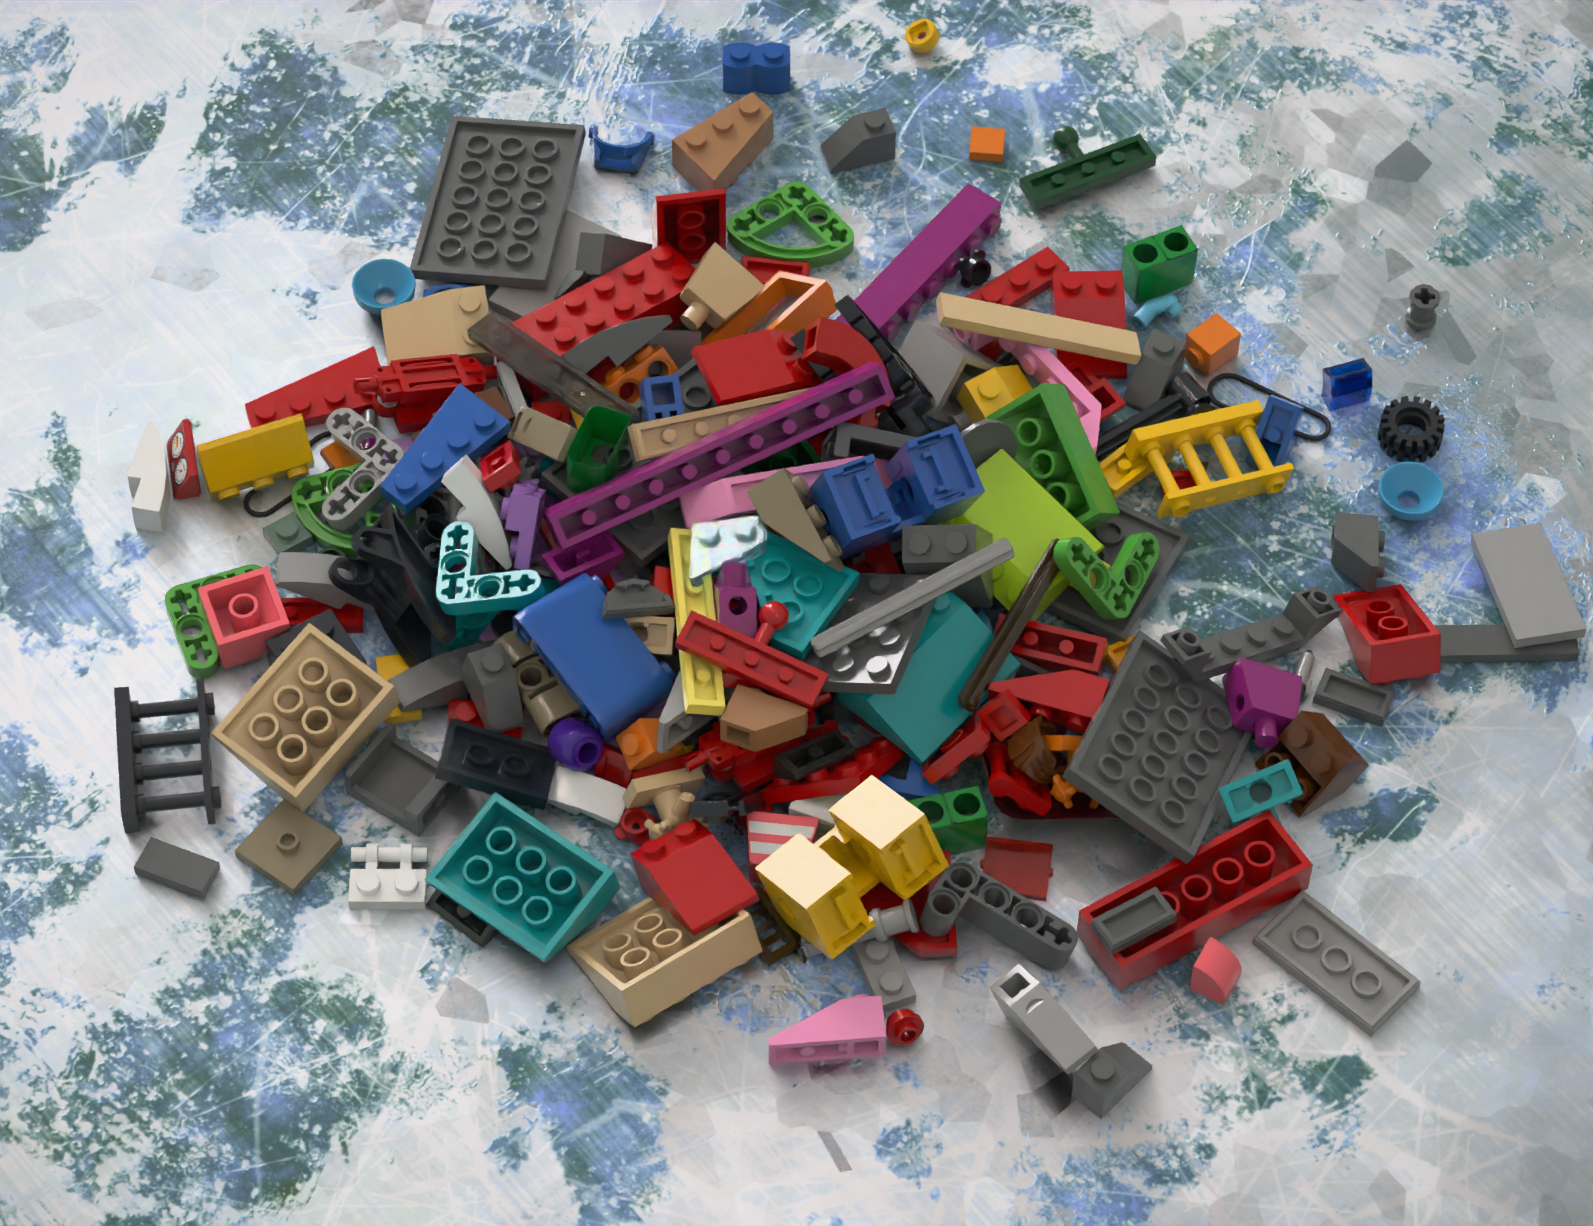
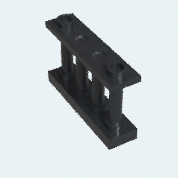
M196 679L197 698L139 704L138 700L132 701L129 686L114 688L120 809L125 833L140 832L139 817H145L147 812L204 806L208 825L216 824L215 809H221L222 803L220 786L213 787L208 715H215L213 692L206 693L204 679ZM189 713L199 714V729L141 735L140 731L134 732V723L141 722V718ZM201 744L202 760L143 766L142 762L136 763V754H141L143 749ZM203 775V792L144 797V794H138V785H144V781Z

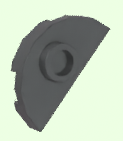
M631 578L618 582L608 592L601 607L602 620L673 614L676 607L670 595L666 592L663 594L658 588L649 585L650 581Z

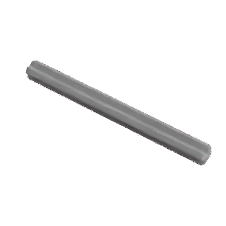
M1001 538L812 637L810 642L814 652L819 658H823L1012 559L1015 553L1011 543L1006 538Z

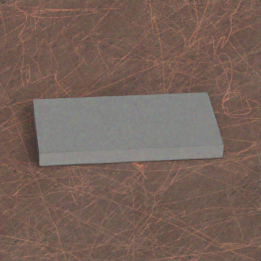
M566 210L547 289L499 286L488 299L489 308L514 320H518L555 300L554 297L569 270L576 269L580 232L605 233L619 237L621 235Z
M1541 523L1472 533L1470 543L1514 648L1585 637L1586 626Z
M1303 890L1253 937L1252 944L1370 1037L1419 989L1421 984L1419 979Z

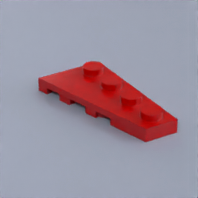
M375 347L368 348L245 403V411L250 429L300 413L307 428L326 423L329 415L339 408H350L359 415H363L367 409H373V392L355 394L353 380L356 378H371L374 368L380 367Z

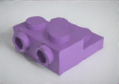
M518 479L517 483L513 485V491L507 493V496L503 498L500 519H506V530L516 531L515 536H512L509 557L515 558L514 568L529 570L536 558L543 515L541 511L544 509L546 489L538 488V482Z

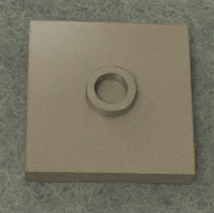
M283 799L235 849V856L295 896L342 846L343 842L341 836Z

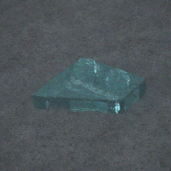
M759 515L692 524L689 580L692 588L703 585L702 578L720 568L724 572V563H741L745 560H752L766 552L767 525L762 522Z

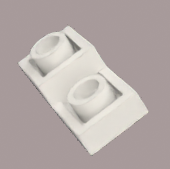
M557 766L553 773L547 803L575 816L581 812L615 828L619 824L625 809L622 797L626 788L584 772H574L566 767Z

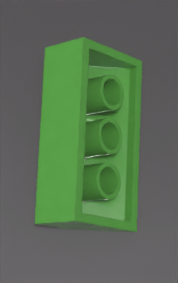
M1042 383L987 416V419L999 420L1011 428L1017 439V452L1014 460L1088 531L1120 514L1117 503L1064 384Z

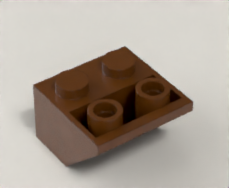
M1300 711L1278 736L1277 745L1267 749L1255 762V766L1259 770H1263L1289 759L1303 792L1302 796L1292 800L1290 806L1300 817L1308 815L1346 792L1369 766L1323 713Z

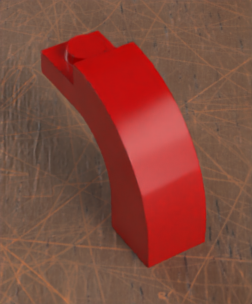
M824 317L818 318L807 326L802 360L826 366L835 371L839 376L872 361L882 365L889 381L886 368L879 354L859 332L841 322ZM890 401L849 419L847 423L877 429L878 416L876 415L890 407Z

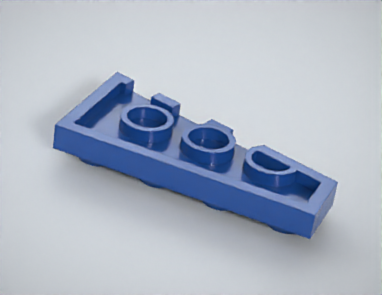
M459 383L381 483V495L405 514L409 513L444 485L441 482L444 474L465 454L471 461H474L511 431L510 421Z

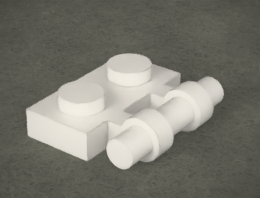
M367 843L366 847H351V862H366V869H350L349 909L426 910L427 883L425 878L427 877V869H413V862H428V847H413L411 843H401L400 847H379L378 843ZM379 862H400V869H378Z

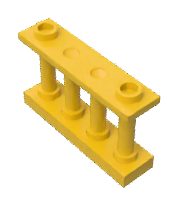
M1259 400L1133 429L1124 451L1129 461L1141 458L1149 460L1166 493L1156 512L1159 519L1170 516L1182 517L1190 511L1263 493L1275 494L1286 487L1294 467L1292 463L1274 467L1255 432L1264 411ZM1236 435L1242 437L1259 471L1242 474L1224 438ZM1203 443L1211 444L1228 478L1211 482L1193 446ZM1174 450L1180 452L1197 486L1180 490L1161 453Z

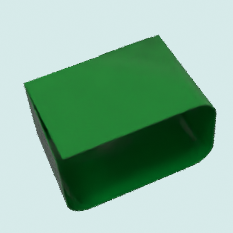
M1182 225L1123 246L1121 263L1123 285L1134 304L1137 287V304L1190 285L1194 281L1198 249Z
M593 406L588 410L567 450L568 489L582 493L613 478L628 448L629 433L627 427L630 426V415L603 406ZM609 445L614 448L607 465L598 464L592 459L591 453L595 447Z
M978 785L908 800L909 803L925 814L928 822L941 819L937 823L930 824L941 850H950V856L978 850L986 845L989 817ZM972 813L973 815L964 816L961 814Z

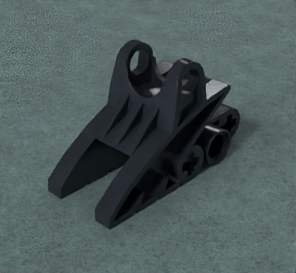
M847 294L835 306L848 324L864 336L875 348L884 363L889 383L895 399L890 401V407L876 415L878 416L877 429L913 437H921L932 433V429L922 416L934 407L931 398L934 397L933 394L902 357L897 347L886 338L860 306ZM804 328L790 338L802 355L806 338V330ZM808 361L823 382L839 376L835 371L826 366Z
M433 496L427 497L409 513L405 514L402 519L393 506L388 505L372 526L359 528L353 535L351 546L357 557L336 558L328 570L329 578L337 588L373 606L383 629L397 652L410 668L431 659V646L429 645L431 643V633L439 642L450 644L456 637V616L444 613L436 597L439 567L437 564L440 558L442 533L451 523L445 518L444 506ZM455 565L449 569V572L453 573L455 571ZM337 568L350 571L353 575V580L343 578Z

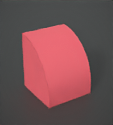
M1210 937L1193 966L1189 989L1225 1005L1241 976L1242 969L1239 960L1225 945Z

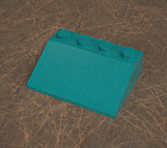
M949 591L937 597L895 694L838 692V700L923 766L974 715V712L988 701L987 689L977 708L969 712L957 705V696L994 634L963 600ZM1011 653L1008 654L992 682L1009 680L1020 669L1021 664Z
M496 792L493 793L425 878L427 884L544 963L598 918L621 888L614 870Z

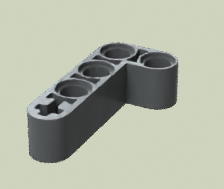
M964 861L954 862L947 867L929 894L919 917V924L922 930L935 937L947 935L959 917H962L1049 970L1062 969L1067 964L1078 942V934L1070 924Z

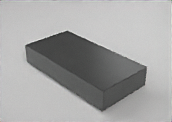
M1326 668L1312 703L1383 727L1396 692Z
M153 837L149 839L134 865L135 874L202 899L220 870L218 861Z
M1155 886L1092 919L1090 928L1112 956L1175 923L1177 914Z

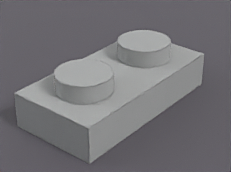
M890 936L888 941L884 942L877 941L874 938L852 945V953L871 995L882 997L883 1013L916 1002L915 990Z

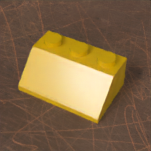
M1018 365L994 367L965 382L957 399L973 424L987 419V416L1032 390V387Z
M301 413L197 445V458L210 499L219 497L220 501L234 499L240 496V490L253 487L254 491L269 488L275 485L274 480L288 476L289 480L302 478L309 474L308 469L314 468V458Z

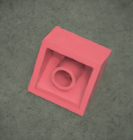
M268 566L198 588L201 606L223 669L259 659L267 651L265 640L290 628L289 620Z

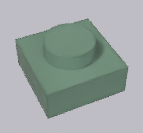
M294 512L263 528L264 538L278 555L281 552H300L313 545L311 533Z

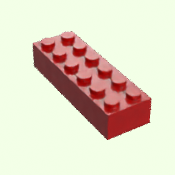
M666 241L493 332L496 361L510 360L519 386L536 402L580 378L564 359L563 355L596 333L626 321L649 316L670 315L673 322L663 330H671L682 324L680 317L689 306L679 296L695 268ZM607 356L585 375L604 366L612 360L609 356Z
M1268 809L1199 846L1195 857L1188 864L1177 858L1081 909L1078 915L1076 932L1093 958L1117 990L1120 991L1207 943L1210 937L1216 939L1294 897L1300 891H1305L1309 887L1313 864ZM1156 886L1177 914L1176 922L1111 956L1090 928L1091 920Z

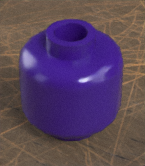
M579 718L561 720L553 727L548 737V751L553 759L571 771L583 772L590 769L598 762L602 755V736L597 729Z

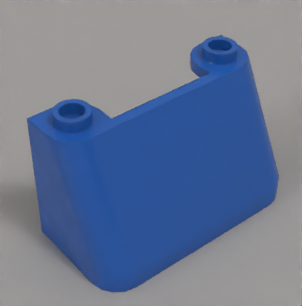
M583 573L514 615L513 631L523 644L531 640V650L535 655L539 654L580 706L582 715L585 719L588 717L595 729L598 730L602 736L603 745H605L666 700L674 684L672 681L676 679V675L665 661L658 663L624 618L602 620L601 607L608 590L596 574L590 577L588 574Z

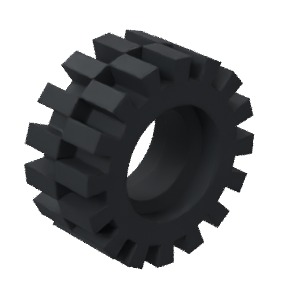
M1403 396L1401 403L1394 399L1391 401L1390 406L1386 405L1381 415L1378 440H1381L1380 447L1382 450L1387 448L1386 454L1389 457L1397 454L1396 461L1403 462V458L1406 457L1411 462H1415L1416 458H1419L1422 463L1427 461V456L1432 458L1436 455V450L1439 451L1445 419L1443 414L1439 415L1440 409L1437 406L1432 409L1430 408L1431 401L1426 399L1422 404L1419 403L1420 397L1414 396L1413 402H1410L1408 396ZM1404 424H1412L1420 427L1425 433L1421 435H1408L1403 433L1398 427Z

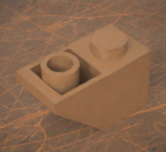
M739 684L720 718V740L753 752L805 735L808 729V708L789 700H782L768 695L761 689L748 688Z

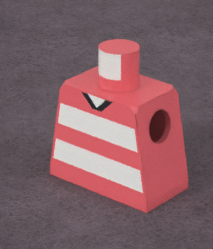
M756 811L747 814L749 881L763 884L755 867L798 833L813 844L818 841L819 818ZM763 885V891L765 892V894L767 895V897H768L769 900L771 901V899H770V897H769V895H768V893H767V891H766V889H765V887H764V885Z

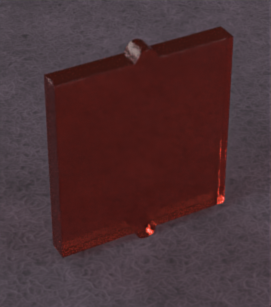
M987 836L985 857L980 860V868L989 876L1027 899L1046 901L1048 880L1053 876V869L1050 867L1053 844Z

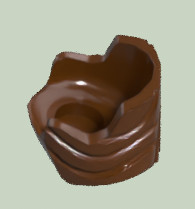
M1039 715L1033 721H1030L1010 735L1011 739L1008 740L1007 750L1010 760L1021 772L1042 785H1048L1053 781L1052 777L1055 774L1062 775L1065 772L1068 764L1063 766L1064 754L1062 751H1050L1045 744L1042 735H1055L1057 730L1054 724L1044 722L1042 715Z

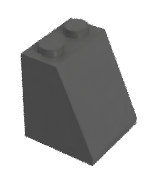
M976 524L902 526L903 567L906 574L933 575L992 544L993 534ZM993 569L951 590V592L963 600L970 608L993 607Z

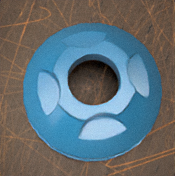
M377 259L364 264L356 271L352 280V291L357 304L367 312L381 315L382 309L412 301L415 295L416 283L411 269L402 262L393 259ZM381 293H390L395 296V299L388 304H381L375 300Z
M1418 462L1396 463L1388 467L1379 479L1378 496L1380 503L1388 513L1403 520L1415 521L1425 519L1438 510L1443 500L1444 486L1440 476L1430 467ZM1403 496H1411L1417 500L1419 505L1415 508H1405L1399 504L1398 499Z

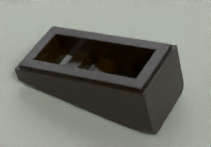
M757 884L753 888L760 900L744 908V910L754 905L757 910L750 914L752 921L754 922L762 916L767 920L756 927L755 930L763 950L758 955L770 967L800 949L801 945L776 911L761 886ZM771 927L776 931V933L764 940L760 937L761 933ZM782 938L786 944L771 953L768 946Z

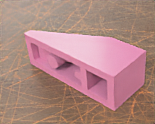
M858 994L851 998H843L768 1039L769 1064L885 1056L886 1030L882 997Z

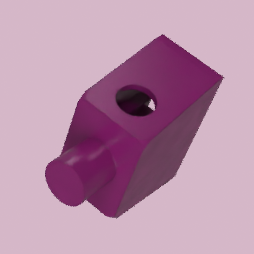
M724 563V583H717L713 586L716 622L754 639L757 634L756 588L751 583H746V563ZM739 596L740 604L735 608H729L730 600L733 597Z
M1240 657L1222 677L1232 724L1238 729L1254 733L1256 745L1263 749H1269L1277 745L1278 736L1299 713L1302 676Z

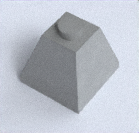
M919 320L914 321L899 350L902 357L913 368L934 396L931 398L934 407L927 414L931 418L949 423L951 415L964 410L957 399L963 384L994 367H1002L999 363L979 351H974L969 345L941 328Z

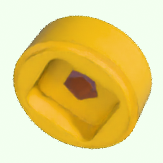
M929 19L914 21L905 32V41L911 50L916 53H926L932 50L940 39L939 30Z

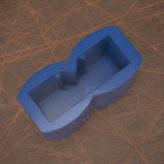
M731 43L723 46V91L736 95L749 94L755 91L770 95L789 92L790 46L782 43H765L758 46L748 43Z

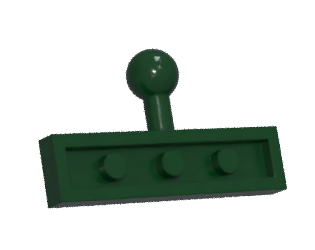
M1061 126L1053 133L1052 142L1058 151L1067 153L1071 159L1020 178L1019 187L1036 211L1156 165V156L1141 134L1084 154L1078 146L1079 135L1077 131L1071 126Z

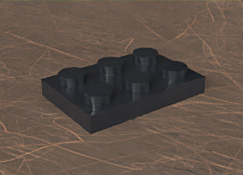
M450 718L435 778L489 795H493L496 792L505 799L544 810L549 796L556 761L549 753L547 746Z

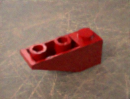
M1067 670L990 682L988 700L990 701L1008 688L1032 716L1031 719L1042 715L1044 722L1062 724L1072 732L1084 734L1109 688V679L1077 670Z

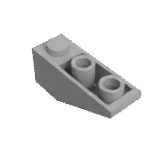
M1020 964L989 987L1005 1017L1068 1075L1098 1051L1096 1045L1043 985Z

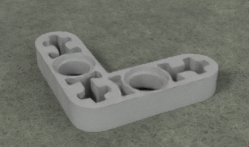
M350 408L336 409L329 415L326 422L327 429L335 442L363 463L322 505L323 516L330 527L336 530H344L352 526L383 496L380 490L381 483L405 454L398 444ZM341 424H350L354 432L351 435L346 428L339 426ZM365 439H376V443L372 448L368 450L359 449L361 442ZM384 453L388 459L393 462L397 460V462L393 465L391 463L385 464L381 456ZM364 481L374 482V486L370 491L366 493L357 492L358 486ZM352 496L356 502L354 503L351 498H348ZM337 509L346 510L343 514L334 513Z

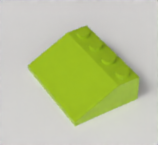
M1000 449L976 469L985 489L980 498L962 516L938 524H976L993 534V543L1001 538H1006L1011 543L1015 556L993 568V595L1008 610L1012 607L1053 539L1058 538L1062 540L1080 537L1096 555L1105 547L1003 449ZM1061 570L1057 573L1031 616V621H1035L1071 583Z

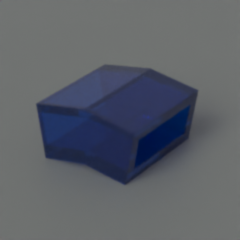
M1364 358L1322 369L1323 386L1321 396L1329 411L1370 401L1372 368Z

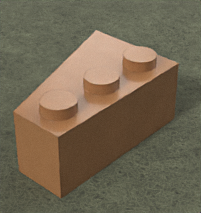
M753 92L747 94L672 139V166L697 191L722 188L726 190L729 185L733 186L736 183L738 175L745 166H750L773 139V111Z

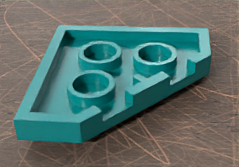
M763 529L744 555L751 584L756 588L759 611L766 603L777 601L784 604L789 612L787 625L783 629L774 632L769 642L770 646L803 661L812 649L811 638L825 631L859 584L860 573L846 566L838 572L795 543Z

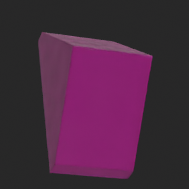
M608 529L564 550L558 547L542 554L543 562L562 586L583 573L588 574L590 577L596 574L602 581L624 557V551Z

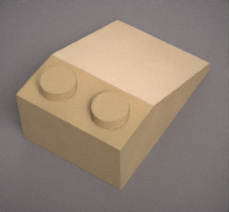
M485 285L449 289L381 310L388 366H390L391 360L458 354L459 358L475 357L483 366L494 365V347Z

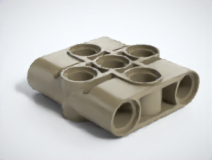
M512 630L494 641L492 645L502 643L516 673L521 705L527 708L544 737L548 738L553 727L566 718H579L584 722L589 721L588 717L585 719L582 715L580 706L539 654L535 655L531 650V640L523 644ZM527 683H536L537 685H535V686H526L525 684H527Z

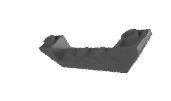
M1318 585L1293 593L1284 612L1280 615L1202 640L1189 626L1163 634L1160 641L1179 665L1197 683L1227 673L1240 657L1261 662L1300 649L1340 614L1341 609Z

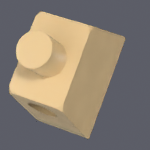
M715 242L704 254L679 296L689 306L680 319L687 328L696 331L704 321L717 329L752 302L765 286Z

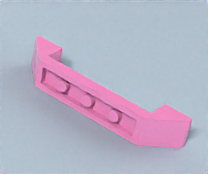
M953 328L958 339L966 342L974 351L997 338L1000 346L1006 352H1011L1020 362L1023 370L1028 375H1033L1041 384H1064L1096 456L1102 404L1046 347Z
M865 456L785 469L794 475L800 474L810 488L823 471ZM875 458V468L884 489H887L892 484L885 468L888 460ZM781 469L723 478L678 497L685 529L696 530L720 526L728 517L758 513L747 491Z

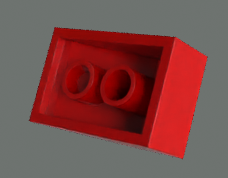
M725 188L655 196L652 210V239L654 248L667 241L690 264H698L715 242L726 251Z
M1122 270L1052 272L1050 293L1051 315L1126 330ZM1054 349L1055 357L1065 367L1080 358L1097 379H1102L1103 377L1105 379H1127V363Z
M765 329L695 346L691 350V354L717 405L720 406L816 387L822 384L808 361L802 360L803 355L790 339L795 335V332Z
M1402 584L1375 588V592L1362 590L1333 595V601L1341 609L1338 617L1356 665L1370 684L1385 685L1394 680L1405 678L1420 679L1429 674L1440 673L1441 633Z
M696 819L679 824L669 833L657 839L647 841L641 848L630 853L642 890L694 936L760 900L757 892L713 833Z

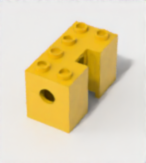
M873 775L828 809L836 826L813 844L798 833L755 867L776 911L784 922L831 960L876 925L874 919L867 914L860 898L879 882L906 901L949 866L925 814Z

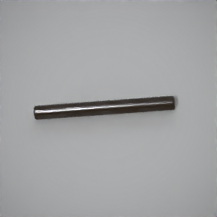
M1053 539L959 692L957 705L961 709H966L970 712L977 708L990 682L995 678L1060 569L1054 560V547L1060 539Z

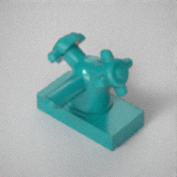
M1289 759L1218 788L1233 824L1240 821L1246 822L1250 820V817L1269 809L1282 825L1275 807L1283 803L1289 805L1293 799L1303 795Z

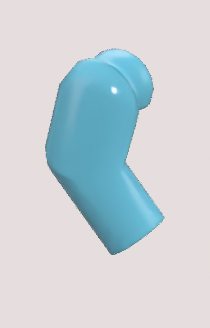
M1171 294L1146 301L1133 315L1131 323L1138 330H1144L1158 314L1164 312L1169 319H1172L1181 313L1183 307L1177 301L1178 298Z

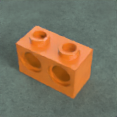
M650 343L645 344L633 353L634 359L624 367L621 364L615 366L604 375L606 380L599 386L618 412L622 413L640 399L638 385L642 378L649 377L648 368L651 363L655 361L662 363V372L659 376L672 375L679 370L663 346L657 343L652 346ZM627 382H632L634 385L633 395L628 399L622 400L619 395L621 386Z

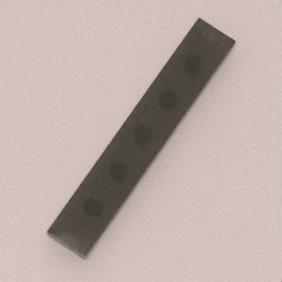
M493 310L467 329L470 340L584 418L591 407L603 406L630 415V425L643 421L642 413Z

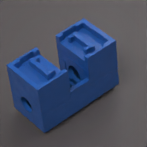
M957 424L907 441L885 466L892 482L887 489H884L875 468L874 462L876 459L874 454H870L823 471L811 485V493L807 496L812 506L814 504L817 505L825 516L827 523L823 527L828 536L832 535L840 545L843 554L839 557L842 560L902 538V526L938 525L962 516L980 498L985 489Z

